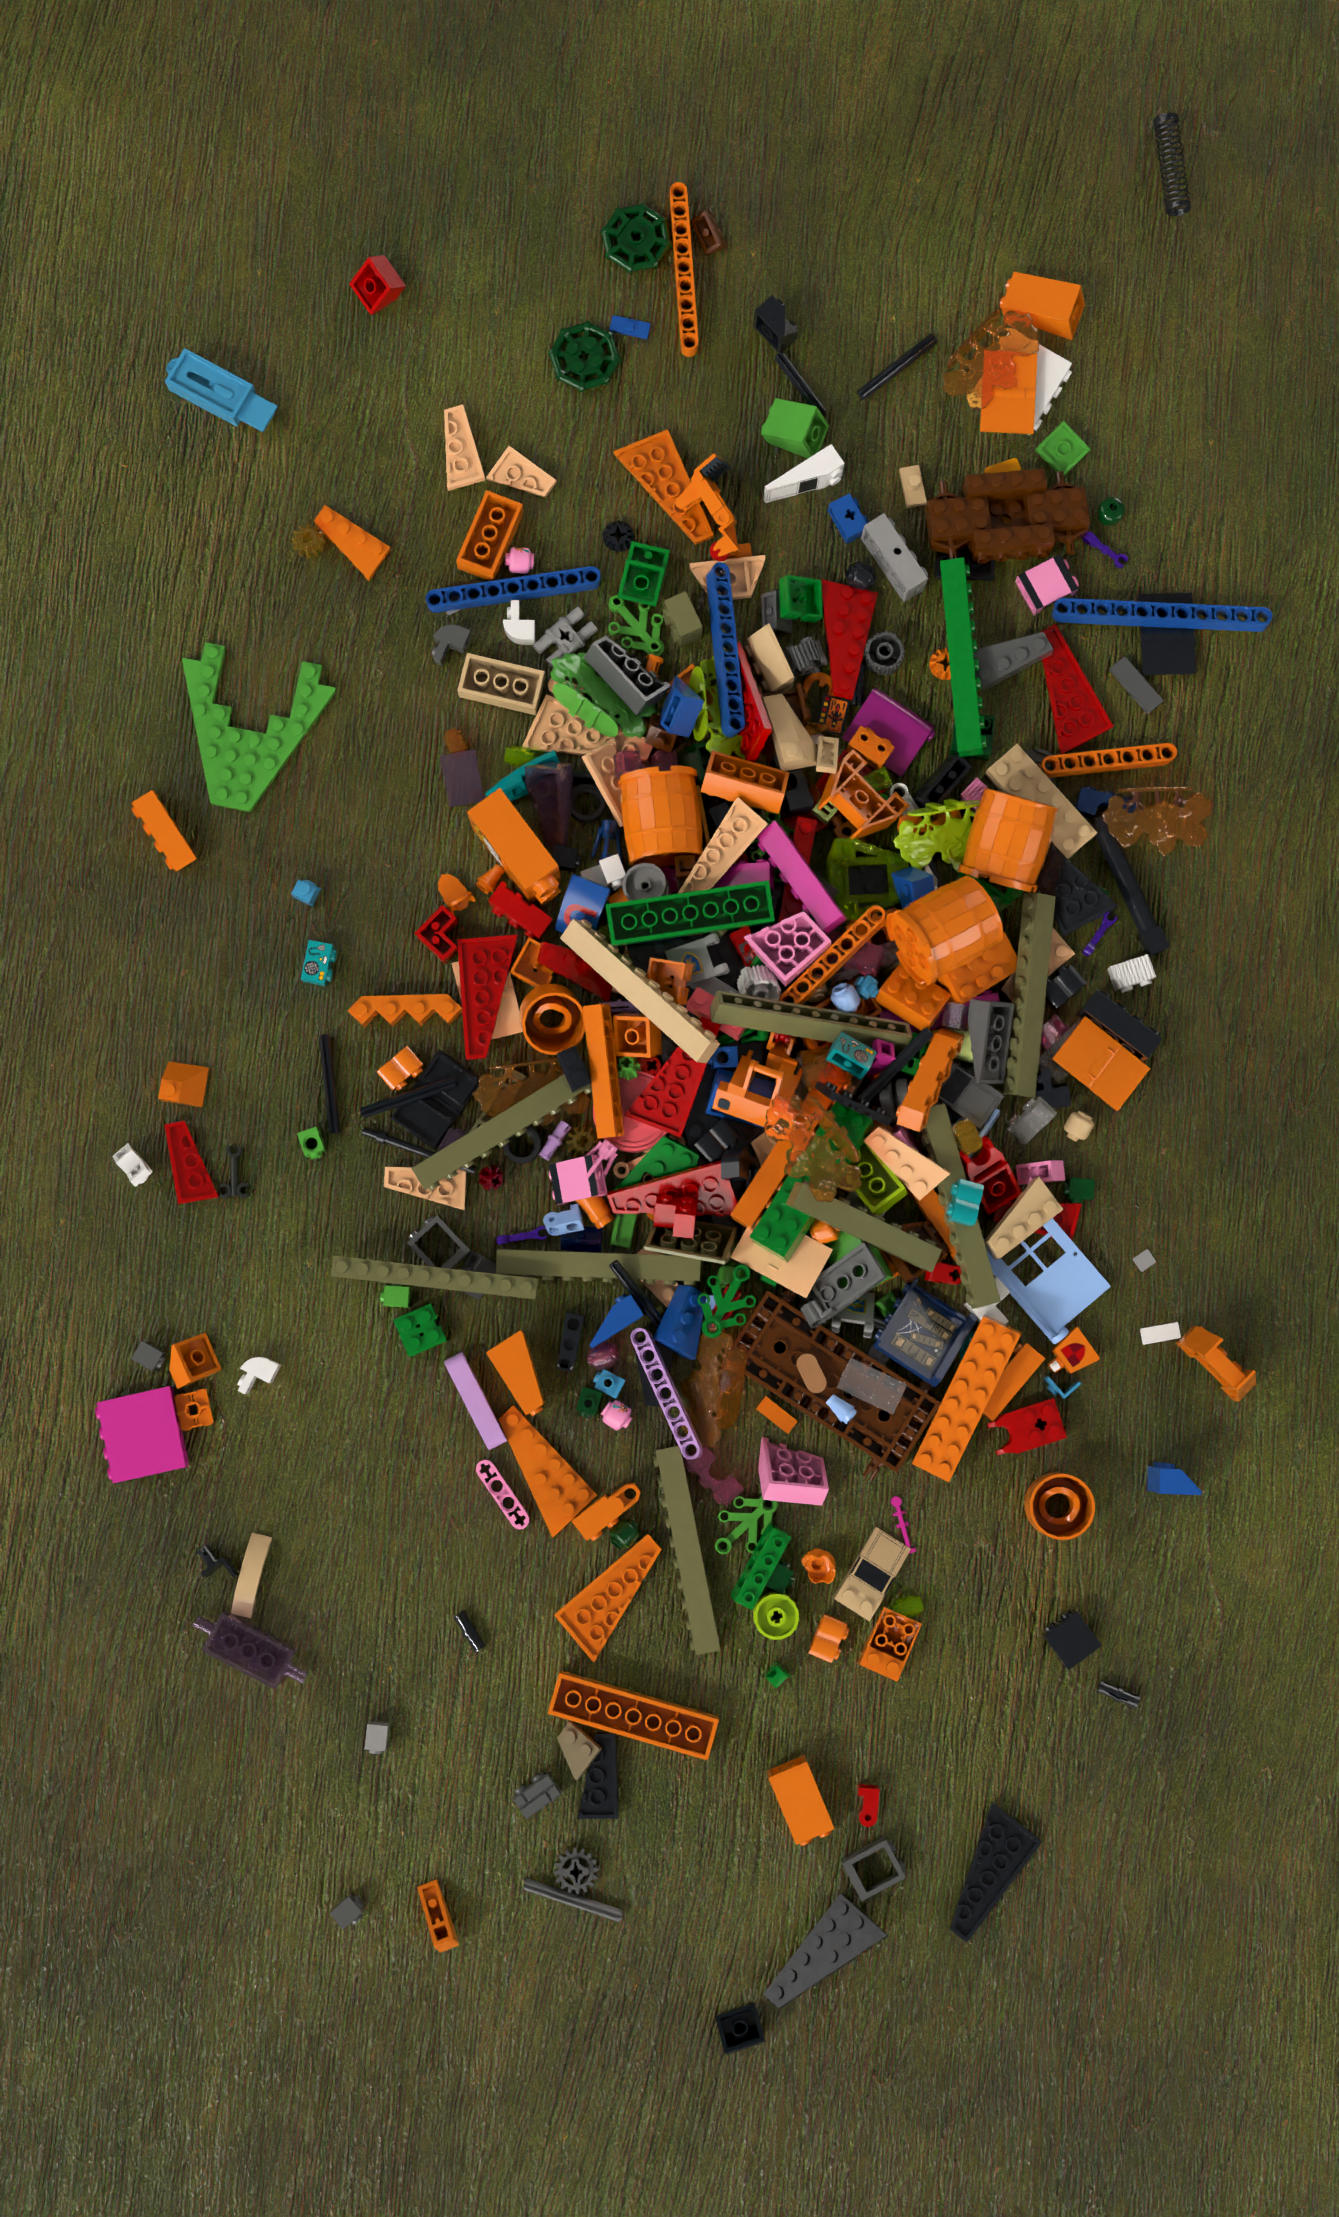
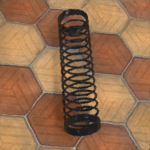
M1173 112L1158 115L1154 119L1153 124L1156 131V142L1158 143L1157 153L1161 167L1160 172L1162 173V189L1165 196L1166 214L1179 216L1191 209V203L1188 201L1190 197L1188 196L1189 191L1186 184L1187 178H1185L1186 172H1184L1186 167L1183 166L1185 161L1182 160L1184 155L1181 154L1183 149L1180 148L1182 143L1179 142L1181 141L1179 136L1181 132L1178 130L1180 126L1177 124L1179 118ZM1170 119H1175V120L1172 121V122H1169V123H1166V124H1160V123L1163 122V121L1170 120ZM1175 125L1178 126L1177 129H1171V130H1167V131H1165V132H1159L1160 129L1163 130V129L1172 128V127L1175 126ZM1175 131L1179 132L1177 135L1160 138V136L1163 134H1169ZM1176 137L1180 138L1178 141H1173L1166 144L1160 143L1163 140H1169ZM1176 143H1180L1179 147H1173L1167 150L1161 149L1164 146H1170ZM1181 149L1180 153H1174L1168 156L1162 155L1165 152ZM1178 155L1182 156V158L1175 159L1168 162L1163 161L1164 159L1169 157H1175ZM1178 161L1183 162L1181 165H1175L1169 168L1164 167L1168 163H1175ZM1184 168L1182 171L1164 173L1169 169ZM1180 173L1185 174L1183 177L1165 179L1170 175H1176ZM1180 179H1185V182H1183V183H1178V184H1174V185H1166L1167 183H1169V182H1171V181H1177V180H1180ZM1186 185L1184 189L1167 191L1171 187ZM1187 191L1185 195L1168 197L1172 193ZM1188 197L1187 200H1176L1169 203L1173 199ZM1187 205V206L1184 207V208L1171 209V208L1176 207V206Z

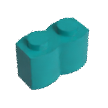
M959 1179L956 1183H953L950 1190L952 1202H949L946 1208L948 1220L970 1227L975 1225L984 1185L964 1179Z

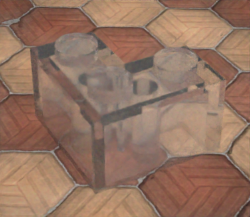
M1040 1096L1036 1099L1033 1097L1029 1099L1022 1107L1024 1111L1019 1116L1015 1114L1007 1122L1010 1125L1007 1130L1023 1146L1057 1114Z

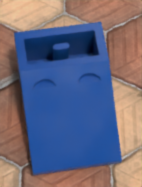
M675 676L662 707L660 725L668 733L689 737L695 727L698 714L702 710L704 700L678 676Z

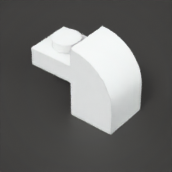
M511 600V607H507V619L511 620H503L505 633L516 644L533 645L535 643V620H520L519 600Z
M129 1143L113 1155L116 1164L127 1174L130 1182L135 1187L139 1183H144L152 1173L148 1164Z
M255 1357L247 1360L240 1368L246 1371L247 1374L241 1376L238 1382L240 1386L238 1391L243 1394H249L257 1377L267 1383H273L281 1364L265 1357Z

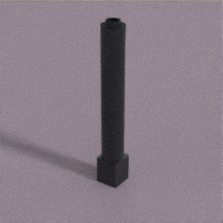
M1103 815L1094 819V824L1091 826L1097 832L1095 837L1140 934L1138 937L1145 953L1151 957L1167 950L1170 947L1161 926L1157 925L1110 818H1105Z

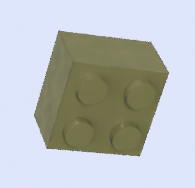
M686 591L665 600L662 617L666 626L670 625L672 631L670 634L674 643L678 642L681 648L701 639L703 626Z

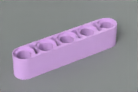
M463 1352L444 1360V1364L488 1450L506 1442L507 1438Z

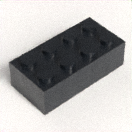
M1096 990L1090 995L1076 1015L1081 1019L1086 1016L1140 1061L1143 1062L1148 1059L1162 1041V1038L1159 1036L1160 1033L1152 1027H1146L1143 1024L1144 1021L1138 1016H1132L1126 1012L1127 1008L1124 1005L1116 1004L1110 1000L1111 996L1103 990Z

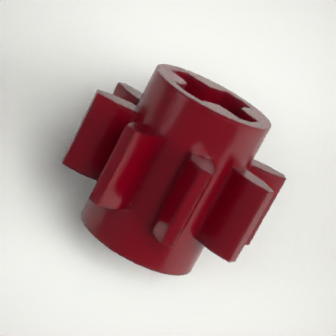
M492 1165L491 1168L485 1166L479 1173L480 1180L478 1183L487 1191H490L491 1188L497 1190L503 1183L502 1175L504 1173L495 1165Z

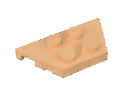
M765 555L726 559L724 561L715 560L690 563V570L707 595L706 574L717 562L725 563L729 567L732 599L735 600L752 597L765 562Z

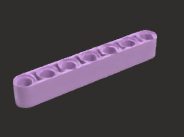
M636 1328L631 1333L632 1344L681 1453L687 1459H697L703 1453L702 1444L655 1340H653L649 1330ZM640 1332H644L646 1335L643 1343H639L637 1340V1335ZM649 1350L654 1353V1359L650 1362L645 1357ZM660 1369L663 1377L657 1381L654 1378V1372ZM665 1388L671 1390V1396L668 1399L662 1396V1391ZM674 1406L680 1410L677 1418L671 1415V1409ZM682 1425L688 1428V1434L685 1437H682L679 1433ZM691 1444L697 1448V1453L694 1456L688 1453V1447Z

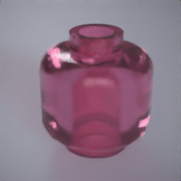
M608 1341L601 1342L593 1349L590 1347L589 1354L587 1355L589 1365L594 1366L599 1371L613 1367L616 1364V1360L619 1359L616 1346Z

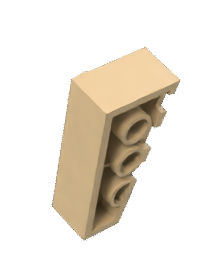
M1040 1177L1031 1179L1025 1190L1021 1192L1011 1208L1007 1210L1000 1222L996 1224L984 1240L986 1250L994 1260L1003 1257L1063 1210Z

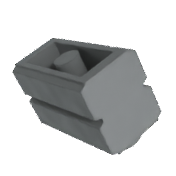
M548 1771L544 1774L542 1772L537 1773L531 1778L532 1783L527 1786L522 1784L514 1790L516 1794L513 1795V1800L526 1819L555 1800L562 1793Z

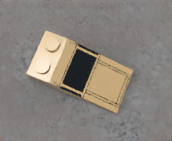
M875 1527L834 1593L833 1598L870 1621L911 1549Z

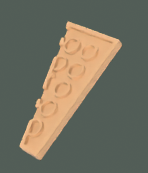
M547 694L522 745V749L545 752L555 750L556 753L585 755L606 741L615 738L616 745L614 746L621 759L647 762L654 747L646 744L645 737L643 736L641 738L637 736L626 737L620 726H618V734L615 737L605 736L593 727L589 729L584 725V720L577 715L575 717L571 716L568 713L569 709L563 706L556 698Z

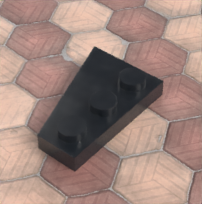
M657 1345L670 1374L673 1352L663 1345ZM635 1350L646 1406L661 1407ZM651 1350L645 1355L648 1362L654 1359V1353ZM660 1369L654 1372V1378L658 1381L663 1377ZM668 1388L662 1391V1396L665 1399L668 1397Z

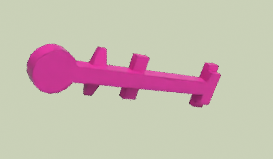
M894 1496L891 1499V1504L896 1508L897 1512L893 1516H898L900 1524H896L897 1529L901 1528L905 1545L911 1549L908 1553L910 1554L917 1550L916 1547H910L905 1528L909 1524L908 1521L904 1522L902 1517L906 1512L900 1509L902 1500Z

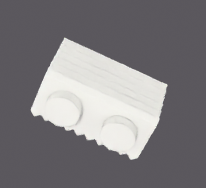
M1148 954L1110 966L1107 969L1114 990H1121L1122 993L1133 990L1132 986L1140 984L1141 987L1152 983L1151 980L1156 977Z

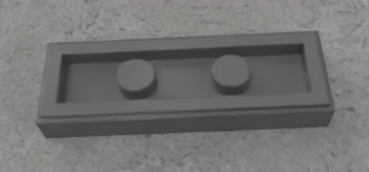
M1125 656L1109 669L1112 675L1147 715L1164 701Z

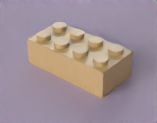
M467 653L457 691L461 698L536 715L546 676L545 671Z

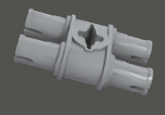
M576 607L566 617H560L559 621L551 628L546 629L545 635L533 644V648L539 654L551 644L558 646V650L546 659L547 664L552 669L554 668L551 662L552 659L555 657L562 658L566 653L576 652L581 646L584 647L585 641L598 631L591 621L580 631L576 632L573 630L572 626L584 617V613L579 607ZM561 634L565 637L569 635V641L566 639L562 640Z

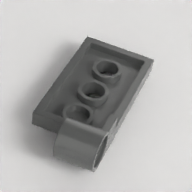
M863 1242L818 1276L812 1287L818 1299L808 1302L801 1308L811 1328L822 1325L887 1278L868 1243ZM861 1265L864 1272L862 1276L858 1277L856 1269ZM843 1277H846L848 1281L845 1288H842L840 1285Z

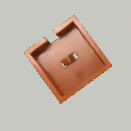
M528 937L510 970V975L534 988L544 984H551L553 981V976H551L553 971L537 962L541 943Z
M650 957L647 978L657 982L660 985L659 989L670 994L676 1004L686 1005L689 988H686L687 981L691 980L693 964Z

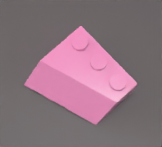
M804 911L744 937L759 959L785 987L831 946V940Z
M762 1437L758 1470L763 1500L822 1505L829 1490L824 1459L802 1450L796 1452L787 1449V1445L782 1443L779 1445L770 1443L768 1438Z

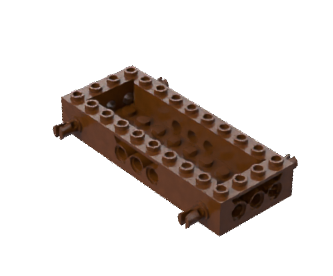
M785 1288L782 1295L778 1297L766 1291L722 1359L731 1365L733 1369L723 1385L727 1387L734 1380L731 1390L735 1392L742 1378L748 1376L868 1454L872 1460L864 1473H862V1476L866 1477L872 1471L869 1478L870 1481H874L882 1466H886L897 1473L941 1404L929 1396L933 1386L923 1379L919 1386H914L825 1327L819 1325L811 1328L803 1313L792 1307L791 1302L797 1293L793 1291L789 1293L790 1289ZM779 1341L783 1342L786 1347L785 1351L781 1354L774 1351V1345ZM802 1354L813 1355L826 1378V1387L820 1393H813L807 1389L797 1369L796 1362ZM846 1387L854 1389L855 1395L853 1398L847 1399L844 1397L843 1391ZM833 1394L855 1406L854 1409L857 1413L849 1423L841 1422L826 1404ZM886 1409L889 1412L890 1416L887 1421H881L878 1418L880 1410Z

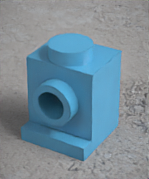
M298 879L291 894L295 899L313 907L321 888L307 879L303 881Z
M603 1369L602 1373L597 1372L593 1382L596 1383L594 1388L616 1399L625 1380ZM606 1379H610L612 1381V1385L610 1387H606L604 1385V1381Z

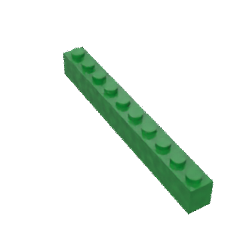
M964 557L941 560L940 567L959 757L984 754L983 747H987L986 736L982 735L981 728H985L984 716H980L979 710L983 709L982 696L978 697V690H981L980 677L976 678V671L979 670L978 658L975 659L974 652L978 651L977 641L976 639L973 640L972 633L976 632L975 621H971L970 615L974 614L973 601L969 602V595H972L971 583H967V576H970V566L965 564Z

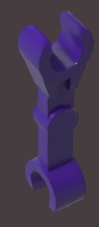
M1087 532L1083 538L1084 543L1095 548L1097 547L1103 554L1111 557L1114 560L1115 567L1123 568L1118 559H1123L1125 562L1128 561V557L1125 554L1117 555L1108 546L1100 543V540L1092 532Z
M1110 912L1103 915L1100 928L1082 951L1084 955L1089 956L1093 952L1106 929L1116 922L1117 916L1114 917L1113 921H1109L1107 915Z
M540 1226L526 1233L521 1232L514 1235L498 1236L497 1244L502 1245L525 1239L544 1240L548 1236L540 1237L538 1231L544 1230L546 1227Z

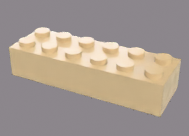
M1018 744L1012 747L985 772V776L1001 792L1059 808L1050 843L1067 859L1097 834L1095 829Z

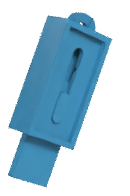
M185 348L179 358L171 359L167 365L166 371L168 376L165 383L169 391L236 427L243 421L264 433L278 409L277 405L256 395L257 393L251 383Z

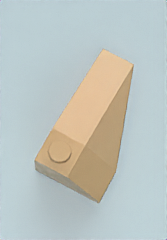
M783 694L763 697L767 716L772 724L771 735L780 769L788 771L815 766L817 759L816 744Z

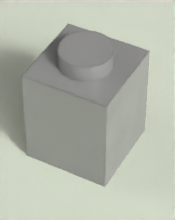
M369 1721L364 1749L369 1750V1753L382 1754V1751H386L390 1723Z

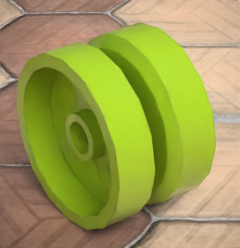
M777 1591L768 1592L762 1595L754 1606L753 1620L758 1631L763 1636L772 1640H781L790 1636L796 1630L799 1622V1611L794 1601L787 1594H781ZM774 1611H777L779 1617L776 1619L772 1617Z

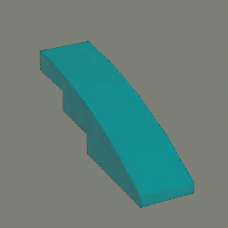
M555 750L533 759L510 773L485 793L486 797L499 788L510 802L528 795L527 788L544 782V775L562 768Z

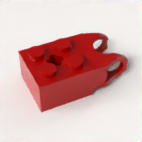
M985 1135L981 1138L982 1150L977 1157L968 1158L967 1154H964L962 1150L959 1152L966 1180L984 1185L979 1207L989 1215L1019 1196L1022 1191L1003 1154L994 1147L991 1140Z
M1048 1398L1003 1413L994 1421L986 1423L987 1428L1004 1427L1009 1432V1441L1000 1449L995 1450L996 1455L1021 1453L1067 1438L1054 1398ZM1037 1419L1043 1421L1041 1429L1035 1427V1423H1038Z

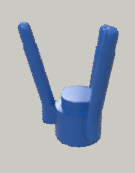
M602 820L601 827H598V834L591 857L595 856L602 836V838H605L603 859L607 858L609 839H614L615 836L617 852L623 864L620 829L617 828V822Z

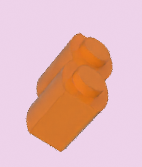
M406 1046L383 1065L377 1073L392 1091H401L408 1085L406 1081L412 1076L416 1078L423 1072L422 1068L425 1065Z
M824 1613L808 1653L832 1663L833 1659L837 1660L841 1652L839 1644L841 1640L845 1641L849 1632L847 1623Z

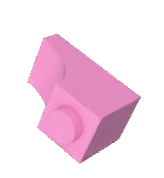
M1063 1160L1016 1165L1018 1185H1027L1031 1179L1040 1177L1043 1183L1065 1181Z

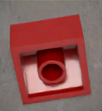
M385 255L368 257L349 283L370 315H374L395 301L406 287Z

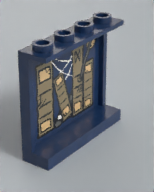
M915 1278L912 1283L909 1282L904 1286L902 1290L904 1293L903 1297H898L892 1307L895 1310L893 1313H888L883 1321L886 1324L883 1329L879 1328L875 1334L874 1339H876L873 1347L933 1387H936L942 1381L978 1317L972 1313L965 1317L916 1285L918 1278Z

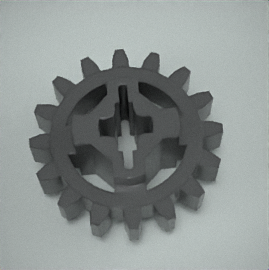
M574 1846L572 1852L566 1848L565 1856L561 1853L559 1854L561 1861H555V1866L559 1867L554 1869V1874L559 1875L555 1881L562 1882L561 1889L567 1886L568 1893L575 1889L576 1894H579L581 1888L584 1892H587V1885L594 1886L592 1879H598V1875L594 1873L599 1871V1866H594L597 1859L590 1858L592 1855L591 1851L587 1854L584 1853V1847L577 1851V1847ZM572 1857V1861L569 1863V1865L563 1866L564 1863ZM580 1857L585 1859L588 1863L584 1864L580 1860ZM575 1862L579 1869L578 1878H576L575 1871H573ZM590 1874L589 1877L581 1883V1879L583 1878V1876ZM565 1877H569L573 1883L569 1882Z

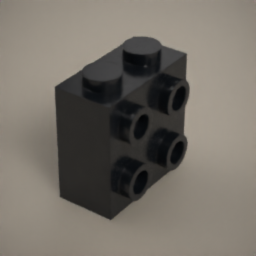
M1069 1609L1060 1615L1061 1619L1059 1621L1046 1625L1043 1628L1044 1632L1041 1633L1068 1670L1102 1646L1076 1610L1071 1611Z

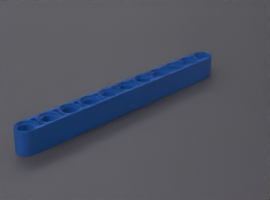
M1060 598L1054 604L1052 618L1060 623L1261 632L1266 630L1272 620V612L1265 607ZM1058 608H1063L1066 612L1061 613L1058 611ZM1078 609H1083L1086 613H1079ZM1098 610H1103L1106 614L1102 615L1098 613ZM1117 611H1123L1126 615L1122 616ZM1137 612H1143L1146 616H1140ZM1157 613H1163L1166 617H1160ZM1177 614H1183L1186 618H1180ZM1201 614L1205 619H1200L1197 615ZM1221 615L1225 620H1220L1217 616ZM1237 616L1243 617L1245 621H1240ZM1257 617L1263 618L1265 622L1259 621Z

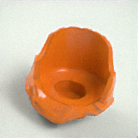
M817 1548L807 1552L801 1562L808 1572L809 1579L815 1584L820 1582L831 1583L836 1573V1562L832 1554Z

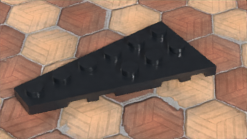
M1050 843L1036 884L1041 894L1056 897L1054 918L1063 935L1067 936L1119 906Z
M992 1801L949 1927L952 1932L966 1943L1042 1843L1037 1836Z
M840 1893L764 1992V1995L777 2008L781 2009L889 1935L844 1894Z

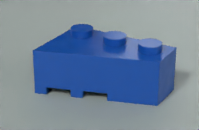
M910 866L891 873L902 909L911 902L935 890L933 875Z
M678 1285L653 1340L682 1358L696 1360L703 1319V1310L698 1304L697 1298L702 1293L692 1286ZM701 1296L700 1302L705 1304L706 1297Z

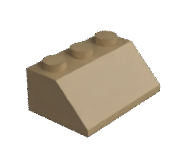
M769 623L748 637L746 641L747 646H745L748 657H752L755 662L753 664L755 673L761 675L763 680L761 685L765 693L791 689L794 681V675Z

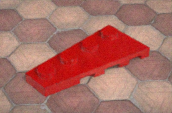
M541 942L537 958L538 963L556 974L562 975L573 984L579 985L590 994L596 995L602 1001L609 1002L612 985L575 951Z
M185 1121L164 1124L178 1205L219 1198Z
M1008 1202L994 1212L992 1222L999 1223L1014 1202ZM1059 1203L1063 1210L1054 1216L1053 1219L1072 1240L1082 1204ZM1041 1226L1034 1233L1045 1236L1048 1231Z

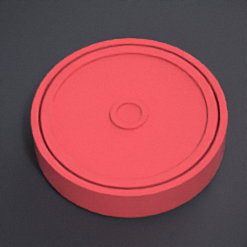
M637 1071L638 1077H634L629 1081L624 1078L620 1079L618 1076L625 1136L603 1139L608 1140L620 1151L629 1153L644 1152L650 1150L663 1135H668V1132L624 1116L655 1077L643 1071ZM593 1103V1118H594V1122H595V1125H596L595 1112H594V1103Z

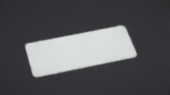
M1178 1322L1140 1329L1143 1345L1181 1338Z

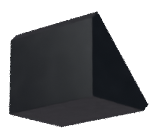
M755 2003L715 2016L725 2055L766 2042Z

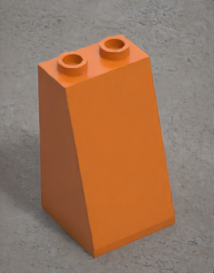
M1013 272L1012 278H1009L1007 281V292L1000 301L1003 316L1073 340L1085 306L1081 285Z
M520 1330L487 1351L486 1354L525 1415L531 1414V1416H534L543 1410L542 1405L545 1404L525 1333L523 1330Z
M805 1755L767 1770L768 1779L795 1844L804 1846L811 1843L814 1837L820 1836L822 1838L830 1835L834 1826Z

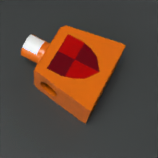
M1074 1327L1052 1348L1056 1358L1050 1361L1048 1366L1054 1374L1062 1368L1067 1373H1073L1098 1361L1100 1357L1080 1329Z

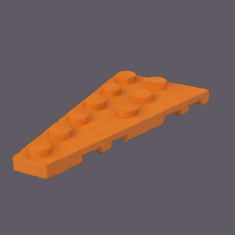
M668 429L613 451L617 459L695 545L714 538L700 502L689 510H682L675 504L676 499L684 492L691 481Z
M513 1405L498 1420L553 1538L597 1494Z
M649 1534L645 1535L554 1614L593 1663L661 1551L659 1545Z

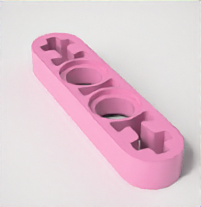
M490 1460L480 1461L476 1466L478 1476L512 1526L516 1529H524L530 1521L528 1513L493 1462ZM483 1463L484 1465L489 1464L491 1466V1468L489 1469L491 1475H493L494 1472L497 1474V1476L491 1478L489 1482L485 1480L489 1477L487 1473L480 1472V1470L482 1469L481 1464ZM494 1480L502 1482L503 1488L501 1491L495 1492L492 1490L491 1484ZM506 1497L514 1499V1506L510 1509L503 1506V1500ZM517 1506L521 1509L517 1511L519 1516H525L524 1525L515 1523L517 1519L515 1514L509 1515V1512L514 1511Z

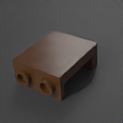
M796 683V689L762 693L761 687L757 688L759 694H761L764 708L763 697L783 694L804 727L807 726V719H810V709L805 705L807 696L806 691L802 690L801 683Z
M924 1221L921 1223V1226L912 1231L919 1234V1239L923 1241L926 1238L937 1243L935 1247L942 1250L936 1265L947 1258L946 1252L948 1248L943 1241L939 1242L935 1237L937 1232L931 1224L927 1225ZM885 1252L905 1284L926 1272Z

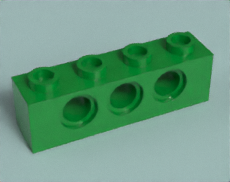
M768 1523L730 1594L735 1602L753 1610L791 1539L787 1531Z

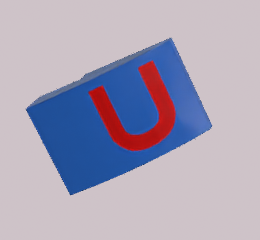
M572 874L560 908L555 930L564 933L573 919H585L592 924L591 928L597 931L612 888L580 875Z

